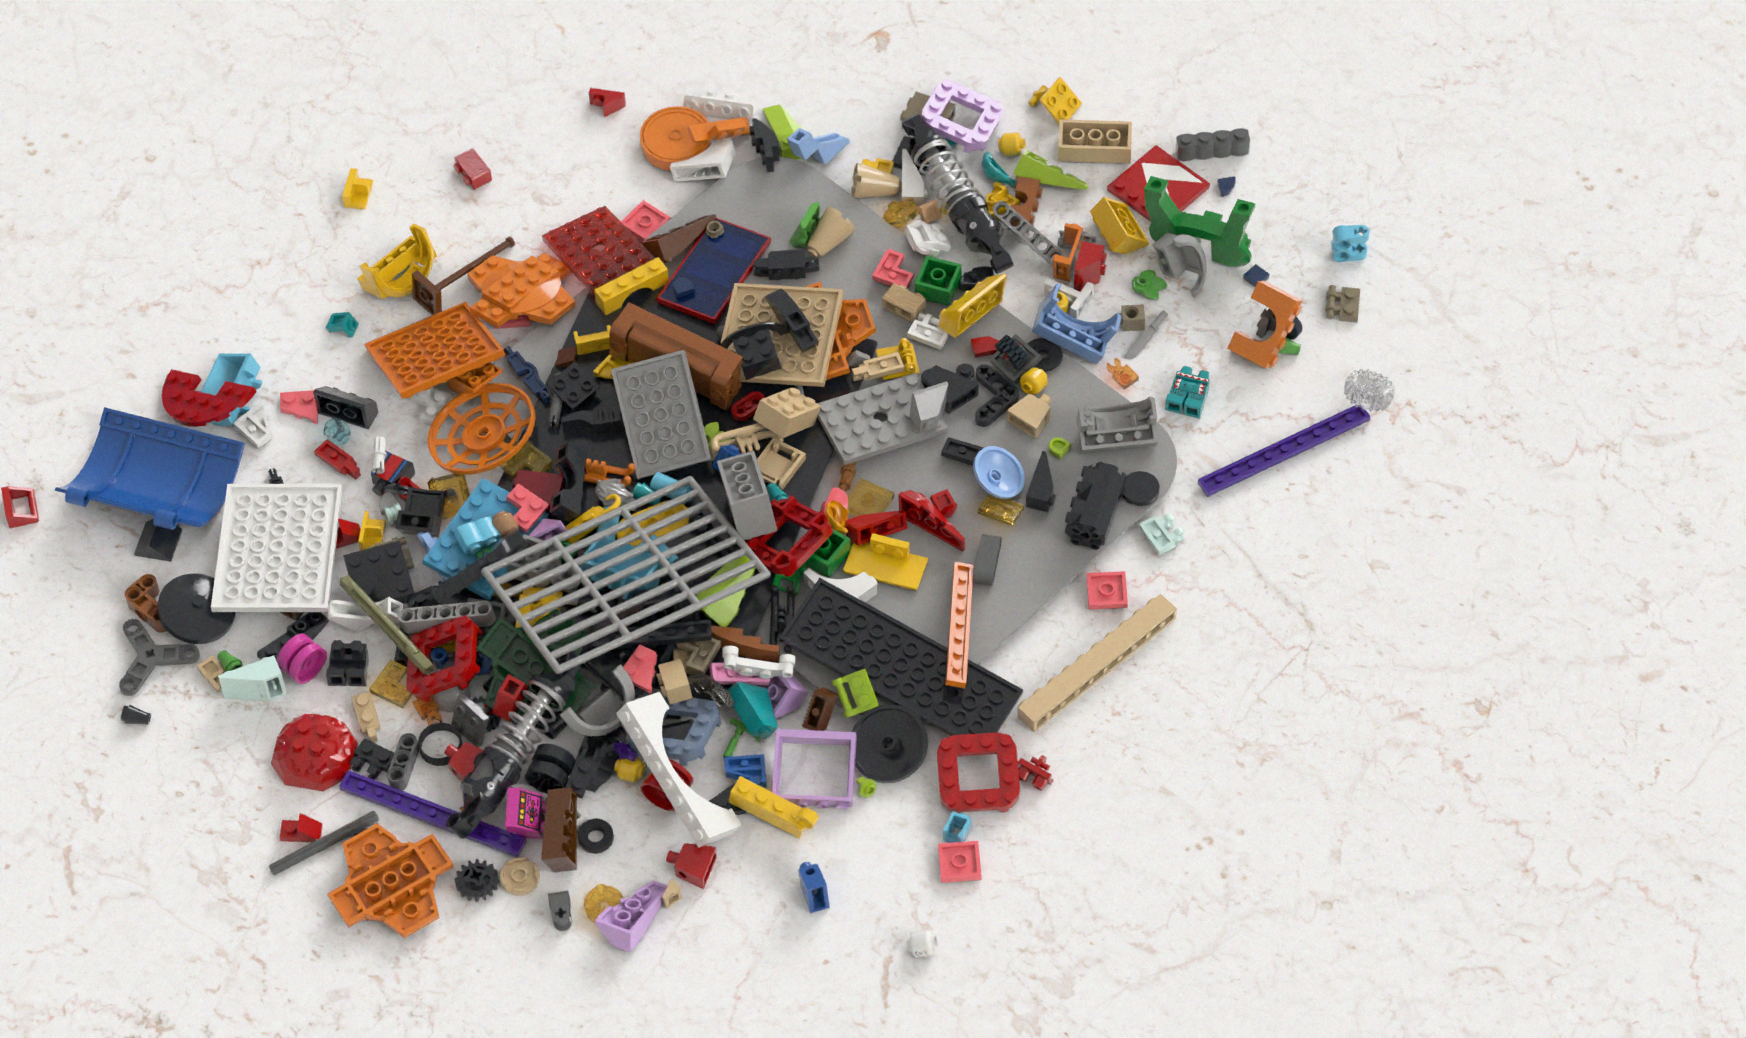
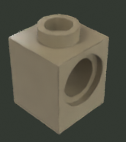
M1144 304L1121 305V313L1119 314L1122 316L1120 321L1122 331L1145 330Z

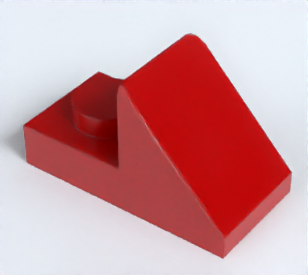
M590 88L589 90L590 105L603 106L604 117L626 106L625 92Z
M338 519L340 527H338L336 549L358 543L361 531L359 524Z
M301 813L299 814V820H282L280 841L314 842L321 838L323 824Z

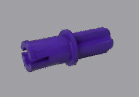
M619 741V743L615 742L613 750L620 758L630 760L631 762L635 761V757L638 754L631 749L629 744H625L622 741Z

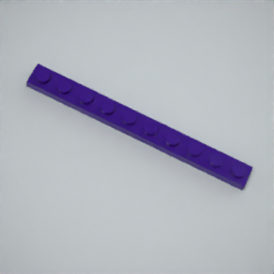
M1359 403L1199 478L1198 485L1205 495L1209 497L1370 421V415L1363 405Z
M350 770L347 771L339 785L340 790L453 833L446 826V822L452 814L459 813L457 811ZM480 821L473 832L466 837L469 840L513 857H519L527 843L525 837L507 832V830Z

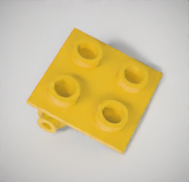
M906 338L900 339L898 346L876 349L877 357L898 352L905 367L902 372L883 376V380L904 377L913 373L920 374L913 343L910 344Z

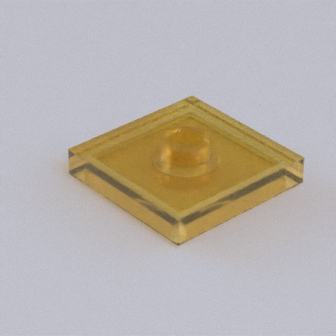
M860 478L848 496V511L856 516L882 513L894 498V492Z

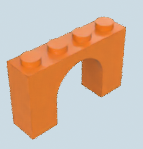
M1258 281L1251 299L1272 310L1276 317L1275 332L1269 339L1259 341L1242 331H1236L1227 349L1266 369L1272 368L1277 363V355L1279 350H1282L1286 344L1285 338L1287 333H1290L1294 327V318L1301 312L1302 300L1266 281Z

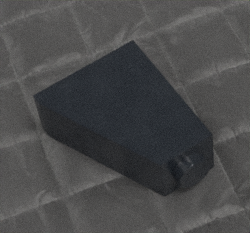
M937 365L926 369L921 374V382L925 388L947 381L948 390L944 410L948 414L979 396L977 382Z

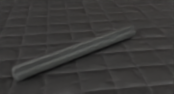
M371 811L269 865V869L273 875H276L349 837L350 831L361 830L378 822L379 817L375 811Z

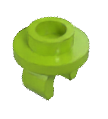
M863 776L856 780L860 785L858 787L860 796L868 798L875 793L877 785L874 780L866 779Z

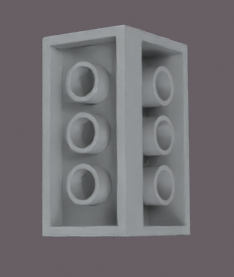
M752 451L717 461L735 527L743 540H749L753 537L777 531L768 492L755 452Z

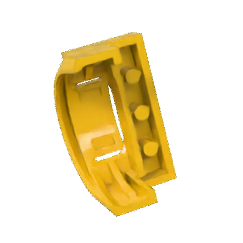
M413 223L409 227L413 236H409L372 267L369 268L367 263L360 265L359 267L363 274L357 280L362 290L383 300L389 296L404 297L412 293L413 272L418 270L428 278L433 261L438 256L426 229ZM415 262L422 264L423 267L415 264ZM408 265H410L408 270L401 277H399L396 280H393L398 273L406 270Z

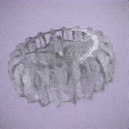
M1363 369L1359 371L1354 370L1353 373L1349 374L1344 383L1346 399H1349L1351 404H1356V407H1362L1363 410L1368 409L1370 412L1372 410L1376 412L1385 410V408L1389 407L1395 396V387L1391 381H1388V377H1383L1382 373L1378 374L1369 369L1366 371Z

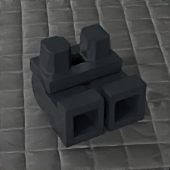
M334 640L331 644L330 662L326 671L328 686H346L348 680L349 686L366 687L369 662L367 644H362L361 641L355 640L351 643Z

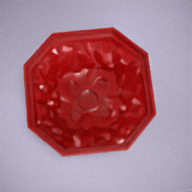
M303 714L283 726L280 734L277 736L271 765L284 785L323 792L340 783L347 771L351 769L352 764L350 762L354 757V751L358 747V742L347 725L335 717Z

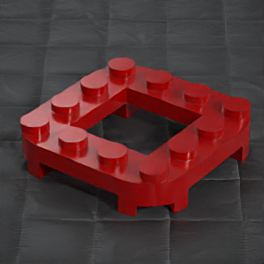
M789 495L788 499L778 502L774 499L770 502L777 530L787 520L808 530L788 552L784 550L779 552L764 544L775 532L744 540L768 570L785 577L793 575L794 571L800 568L833 533L831 524L822 510L817 512L797 502L796 498Z
M463 615L425 629L420 633L413 634L410 641L427 658L434 650V647L456 639L455 665L430 675H424L408 658L407 691L415 698L423 702H429L433 694L455 686H459L462 689L469 686L467 682L470 681L475 673L479 674L480 667L476 664L477 637L482 635V631L477 624L468 616Z
M1003 733L953 735L941 740L937 749L940 802L947 810L956 813L1001 810V813L1009 811L1017 803L1020 797L1017 748L1010 735ZM996 754L999 788L960 791L957 757Z

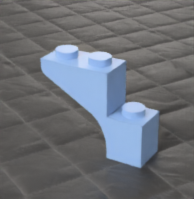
M798 128L787 138L795 156L806 160L812 155L814 160L825 165L850 143L848 138L842 137L837 133L813 138L810 132Z

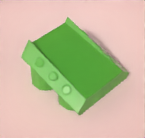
M818 201L810 205L791 237L790 243L793 247L807 248V244L820 220Z

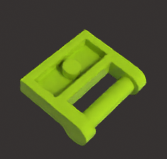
M866 669L832 681L833 687L836 686L843 705L845 718L879 706ZM845 682H848L857 706L855 709H852L843 685Z

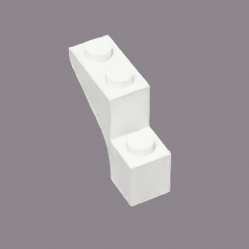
M390 597L375 603L395 625L399 623L398 613L403 610V603ZM339 600L329 602L328 620L358 633L372 623L376 624L356 602Z

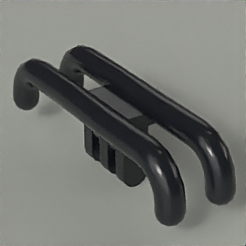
M774 585L771 588L769 645H777V634L783 633L794 616L795 590L791 585L787 587V610L785 606L779 605L778 586ZM785 645L784 653L791 654L792 648Z

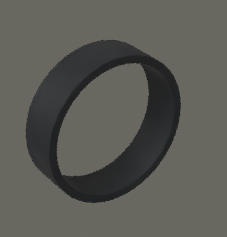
M434 723L426 727L419 736L418 747L420 755L431 765L445 766L448 765L451 758L449 756L443 758L428 756L422 750V743L433 732L449 731L458 737L459 745L457 748L460 749L463 745L461 734L451 724Z

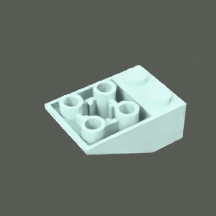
M274 655L262 658L260 661L252 664L243 665L241 668L226 671L218 676L225 699L270 701L287 695L283 677Z

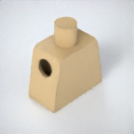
M1028 394L1007 410V421L1034 439H1037L1051 417V407L1049 404L1052 400L1047 394H1043L1039 399L1032 394Z

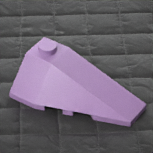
M781 675L770 678L769 685H757L758 687L768 689L776 719L798 709L808 695V691L794 676L790 678H784Z
M651 881L636 890L635 894L628 899L622 898L618 905L614 907L609 906L604 909L595 920V924L612 946L627 952H631L636 947L662 906V897L667 885Z

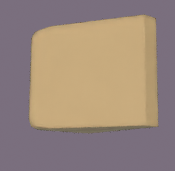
M673 879L670 880L662 897L665 909L682 899L681 888Z

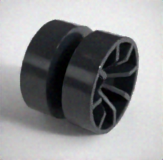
M548 743L540 744L536 747L532 762L526 771L525 780L537 791L546 794L548 790L565 788L569 779L568 776L571 775L576 760L569 751L560 746Z

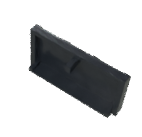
M593 643L584 651H581L580 655L593 650ZM625 648L612 649L583 663L615 695L624 701L622 687L611 671L619 664L623 667L631 657V654ZM655 677L652 678V685L656 682ZM634 686L636 699L644 690Z

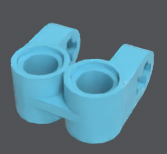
M1339 225L1332 230L1333 240L1331 241L1333 259L1336 262L1365 259L1368 250L1365 242L1369 239V228L1365 225Z

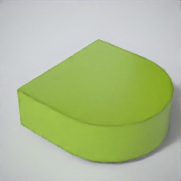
M1053 438L1049 442L1050 454L1059 460L1071 449V443L1063 438Z

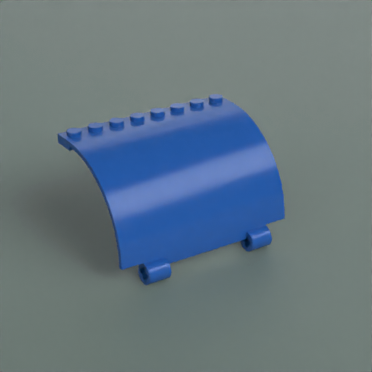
M104 407L98 436L85 465L69 484L55 488V491L66 493V503L86 507L89 500L154 516V525L171 530L176 528L177 523L203 527L217 515L226 499L227 484L234 483L245 443Z

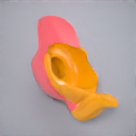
M834 487L831 489L827 500L822 503L820 510L827 516L832 529L844 535L848 533V529L845 528V520H848L849 513L848 497L842 489Z

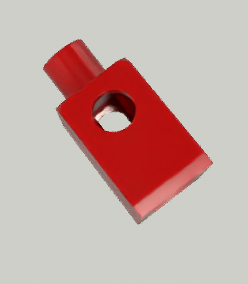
M465 742L460 749L449 744L444 751V754L451 758L448 763L449 770L463 782L467 774L473 772L475 766L474 759L479 753H482L483 749L468 742Z
M684 843L680 853L669 850L666 862L675 864V875L678 878L704 889L717 859L716 847L704 845L698 848L697 844Z

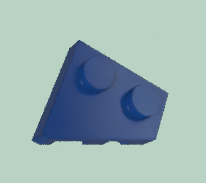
M764 754L724 757L727 778L738 780L741 776L760 787H767Z

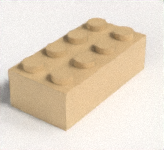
M1060 119L1058 161L1131 163L1132 122Z

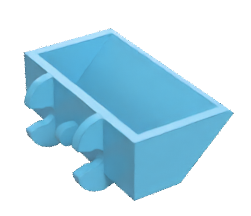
M219 353L201 392L216 395L225 381L259 389L262 381L255 379L261 367L251 353ZM244 406L241 409L238 407L230 413V417L220 422L214 420L211 423L217 426H234L233 422L237 420L238 415H244L250 410V407Z
M606 537L597 541L588 548L584 555L616 540ZM626 544L580 565L582 571L588 570L637 546ZM650 551L644 552L588 579L597 582L652 557L653 554ZM658 562L607 586L610 589H618L663 567ZM660 578L624 594L622 599L625 601L632 599L637 590L658 587Z

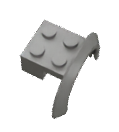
M621 664L611 672L622 687L624 701H619L611 689L605 688L576 714L571 707H568L560 716L571 729L586 736H601L614 731L622 725L616 713L626 703L635 700V690L630 676Z

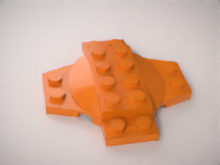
M545 252L537 258L530 256L525 261H513L492 255L467 273L468 280L482 294V299L470 307V313L497 328L510 319H518V315H527L529 320L551 325L575 307V300L561 286V281L572 273V267Z
M821 282L805 287L822 288ZM866 299L843 300L826 380L850 373L846 357L855 345L876 333Z
M377 823L342 843L349 874L346 876L345 884L327 893L348 928L363 919H366V921H382L400 936L406 938L440 918L433 890L437 877L452 869L454 865L433 833L417 843L409 841L401 843L397 840L396 836Z

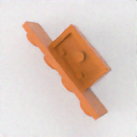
M746 117L689 125L688 131L692 141L697 143L749 135L750 125Z

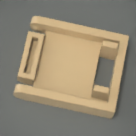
M773 438L757 459L763 480L769 484L775 483L783 490L805 461L806 453ZM782 450L790 454L792 461L777 454L778 451Z

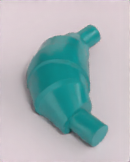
M986 152L981 163L985 177L994 182L1006 183L1013 187L1016 181L1009 177L994 160L990 152Z

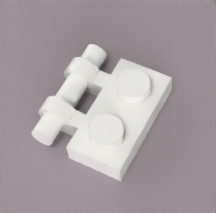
M919 313L918 320L913 322L907 332V338L941 350L949 334L938 327L939 319L934 318L933 315L928 313Z

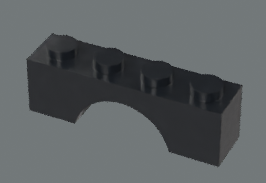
M570 442L556 449L555 466L564 477L565 489L551 497L550 506L551 514L567 522L578 517L581 513L586 451Z

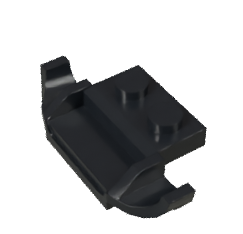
M622 726L607 733L606 736H584L576 760L578 755L580 756L585 743L589 744L588 752L584 756L588 760H592V755L596 748L601 749L586 790L595 793L602 784L612 777L616 761L619 759V755L614 752L613 746L615 742L619 743V741L625 743V734Z

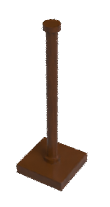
M507 237L503 243L436 285L418 270L413 272V299L431 315L442 312L441 290L472 271L492 255L496 256L508 247L512 248L515 246V241L512 237Z

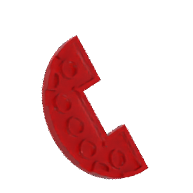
M171 369L163 385L162 403L166 412L177 423L190 427L206 426L208 422L214 420L220 422L230 417L232 411L238 407L240 409L244 407L257 391L254 387L225 381L216 395L194 391L202 380L199 375Z

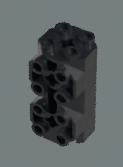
M1098 462L1094 467L1093 464L1088 467L1083 466L1081 472L1082 481H1078L1076 486L1077 496L1072 497L1070 504L1072 509L1071 512H1067L1065 523H1067L1065 534L1071 538L1070 542L1072 544L1090 547L1093 550H1098L1100 546L1105 545L1126 484V474L1123 472L1120 474L1118 472L1119 468L1115 465Z

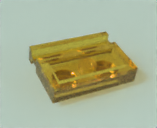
M988 493V496L978 508V514L1013 526L1020 517L1021 512L1024 511V504L1010 499L997 498Z

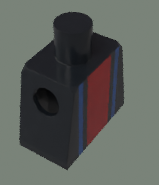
M385 451L387 457L384 461V472L376 474V472L373 473L371 471V478L374 484L372 491L376 495L381 496L386 490L384 489L385 486L398 483L401 477L411 479L415 475L414 464Z

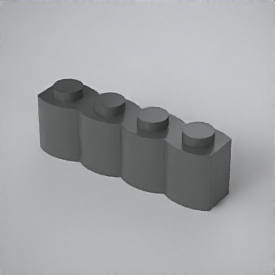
M1248 129L1219 130L1213 133L1200 132L1195 135L1181 134L1176 137L1178 161L1186 162L1194 159L1206 160L1212 157L1225 158L1230 155L1244 156L1249 154L1250 137Z

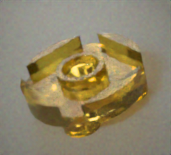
M912 197L899 202L892 201L888 204V209L884 213L883 219L895 228H900L907 225L906 221L910 218L914 220L917 217L919 208Z
M598 884L594 889L590 890L584 899V910L587 918L595 923L598 916L607 908L605 906L600 908V903L607 902L611 907L618 905L620 900L624 898L621 892L612 886Z

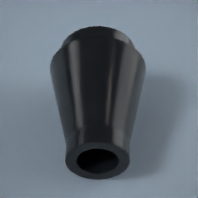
M124 705L121 721H125V724L149 725L151 713H147L132 705Z

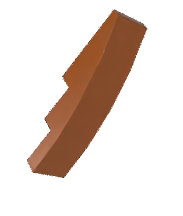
M711 626L712 638L721 641L720 648L736 646L738 648V655L779 663V645L762 644L761 637L745 636L743 629Z

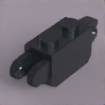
M801 249L771 251L768 253V258L756 259L753 263L755 268L754 275L757 277L769 276V280L806 278V273L816 272L820 269L819 258L805 257Z

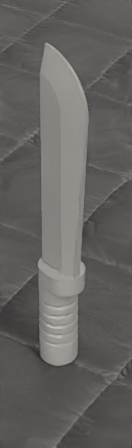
M1163 310L1155 318L1147 330L1124 355L1125 358L1132 359L1138 356L1159 329L1158 326L1168 316L1166 311Z

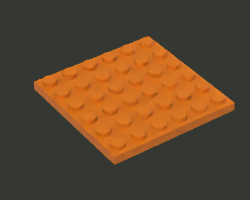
M466 301L364 344L366 351L401 399L412 397L418 392L428 390L439 383H445L451 378L464 375L470 370L480 368L484 364L497 361L505 356L504 349L481 320L470 313V306Z

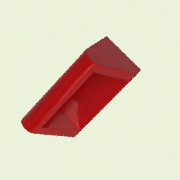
M1 487L9 528L39 522L33 488ZM28 497L30 515L16 514L13 500Z

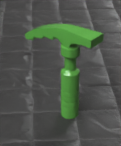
M730 718V724L737 728L734 737L731 738L724 752L723 758L732 756L739 742L738 738L742 735L743 731L750 734L745 724L734 718ZM752 735L758 742L761 741L760 737Z

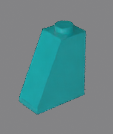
M737 681L726 691L728 699L751 735L766 739L778 729L768 689Z

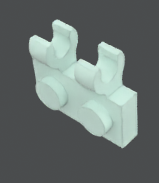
M1170 513L1160 519L1155 515L1139 524L1140 530L1159 556L1175 548L1176 543L1184 540V532L1181 527L1176 528L1170 533L1167 532L1166 529L1174 526V518Z

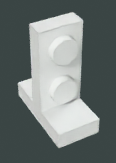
M1048 278L1044 283V294L1048 295L1056 283H1061ZM1087 282L1081 292L1062 284L1058 291L1064 293L1068 298V306H1071L1070 316L1079 319L1094 296V284Z

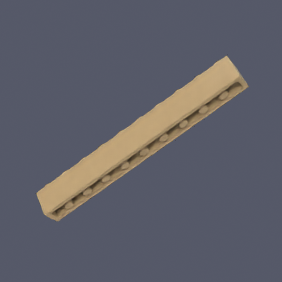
M1161 594L1156 598H1151L1146 606L1142 609H1137L1132 617L1122 621L1117 629L1113 632H1108L1102 641L1093 644L1088 652L1078 656L1073 664L1067 665L1058 676L1052 677L1044 687L1038 688L1029 699L1023 700L1018 706V718L1033 732L1038 730L1176 619L1177 608Z

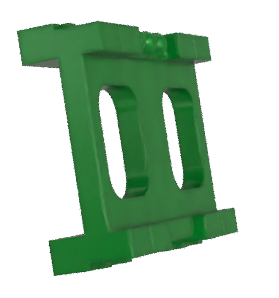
M806 563L789 577L775 574L772 586L776 585L780 591L787 593V589L780 586L781 579L791 581L795 590V596L798 595L801 586L800 580L804 574Z

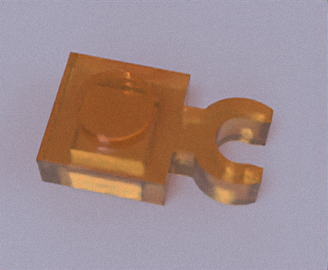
M1114 358L1116 366H1111L1107 363V371L1113 373L1112 378L1124 390L1139 380V375L1127 364L1122 367L1121 361L1118 358Z
M432 696L429 702H423L419 699L412 702L422 720L427 718L428 726L433 724V720L443 723L442 716L438 713L440 712L439 707Z

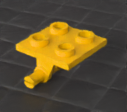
M1058 77L1050 88L1042 85L1038 91L1033 93V97L1028 101L1031 107H1034L1040 101L1058 124H1060V119L1069 120L1082 104L1061 77Z

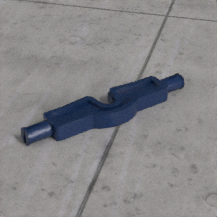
M510 346L505 347L504 353H506L508 363L514 369L518 377L526 375L523 378L524 385L536 398L541 397L544 403H548L551 397L547 394V388L541 381L537 368L532 363L526 362L518 351L513 352Z

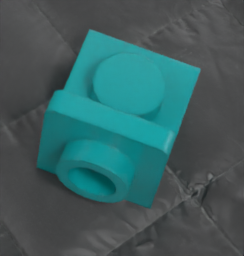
M350 312L332 313L326 329L328 332L344 331L348 337H353L359 323Z

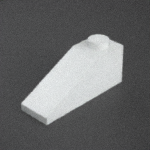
M902 149V205H923L924 199H928V188H924V180L906 149Z

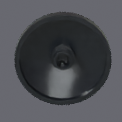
M192 573L178 576L165 585L159 595L157 614L162 626L169 634L186 643L206 644L220 639L230 630L236 612H212L211 610L215 578L204 574Z
M881 705L867 711L859 718L851 731L856 732L857 737L855 766L865 777L875 782L895 783L910 777L921 766L927 754L928 735L925 726L915 713L899 705Z

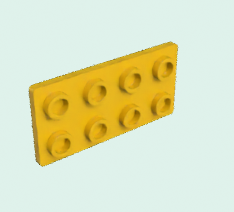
M872 533L870 543L860 546L853 543L843 572L857 576L865 571L878 582L917 591L928 563V558L911 554L909 542Z

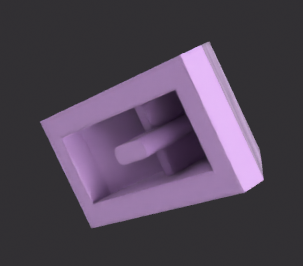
M543 519L529 536L545 541L567 531V529L560 520Z

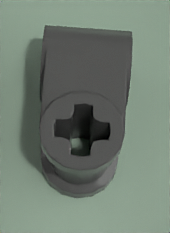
M569 891L549 893V906L554 926L559 931H566L572 925Z

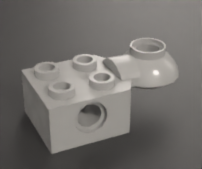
M524 534L523 538L528 544L514 554L543 541ZM550 546L506 566L507 572L516 570L557 550L554 546ZM561 558L515 579L525 582L561 566ZM568 570L535 586L543 588L549 584H556L574 576L575 573L572 570ZM581 581L562 589V591L567 593L575 591L581 584Z

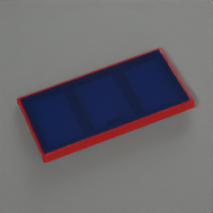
M715 218L713 221H718L722 224L723 234L717 238H711L710 235L706 234V227L656 298V302L713 324H716L729 305L734 283H744L754 268V261L762 257L771 243V237L719 218ZM678 278H688L695 288V293L677 298L673 285L675 280Z

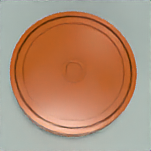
M682 106L667 107L654 112L644 121L640 130V144L644 157L655 167L671 171V163L684 161L701 154L710 147L712 140L694 143L688 131V126L708 123V120L700 112Z

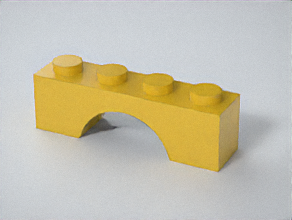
M657 257L595 289L596 303L603 313L607 315L621 308L625 299L634 291L646 287L654 291L666 285L669 281L668 269L660 258Z

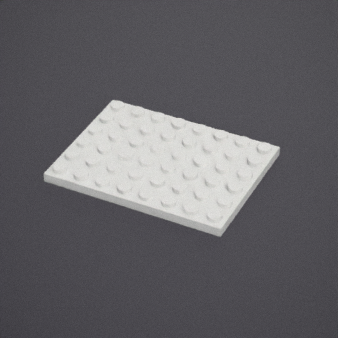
M227 484L211 602L212 612H328L342 484Z

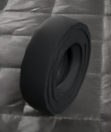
M589 819L579 828V844L588 853H603L613 843V829L603 819ZM599 830L604 836L600 841L592 842L588 838L590 832Z

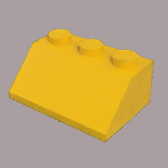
M1103 197L1090 210L1093 222L1100 228V233L1107 240L1111 251L1127 254L1150 244L1127 204Z

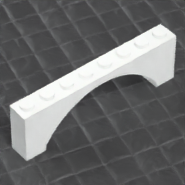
M660 692L628 702L616 714L698 848L731 836L742 826L733 810H727L712 804L691 790L678 776L667 757L662 739V723L665 712L670 708Z

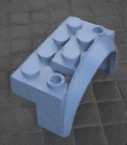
M1056 283L1039 304L1032 332L1098 364L1104 357L1107 343L1118 332L1122 316L1116 313L1108 320L1102 322H1087L1076 319L1058 307L1059 299L1056 297L1062 284Z

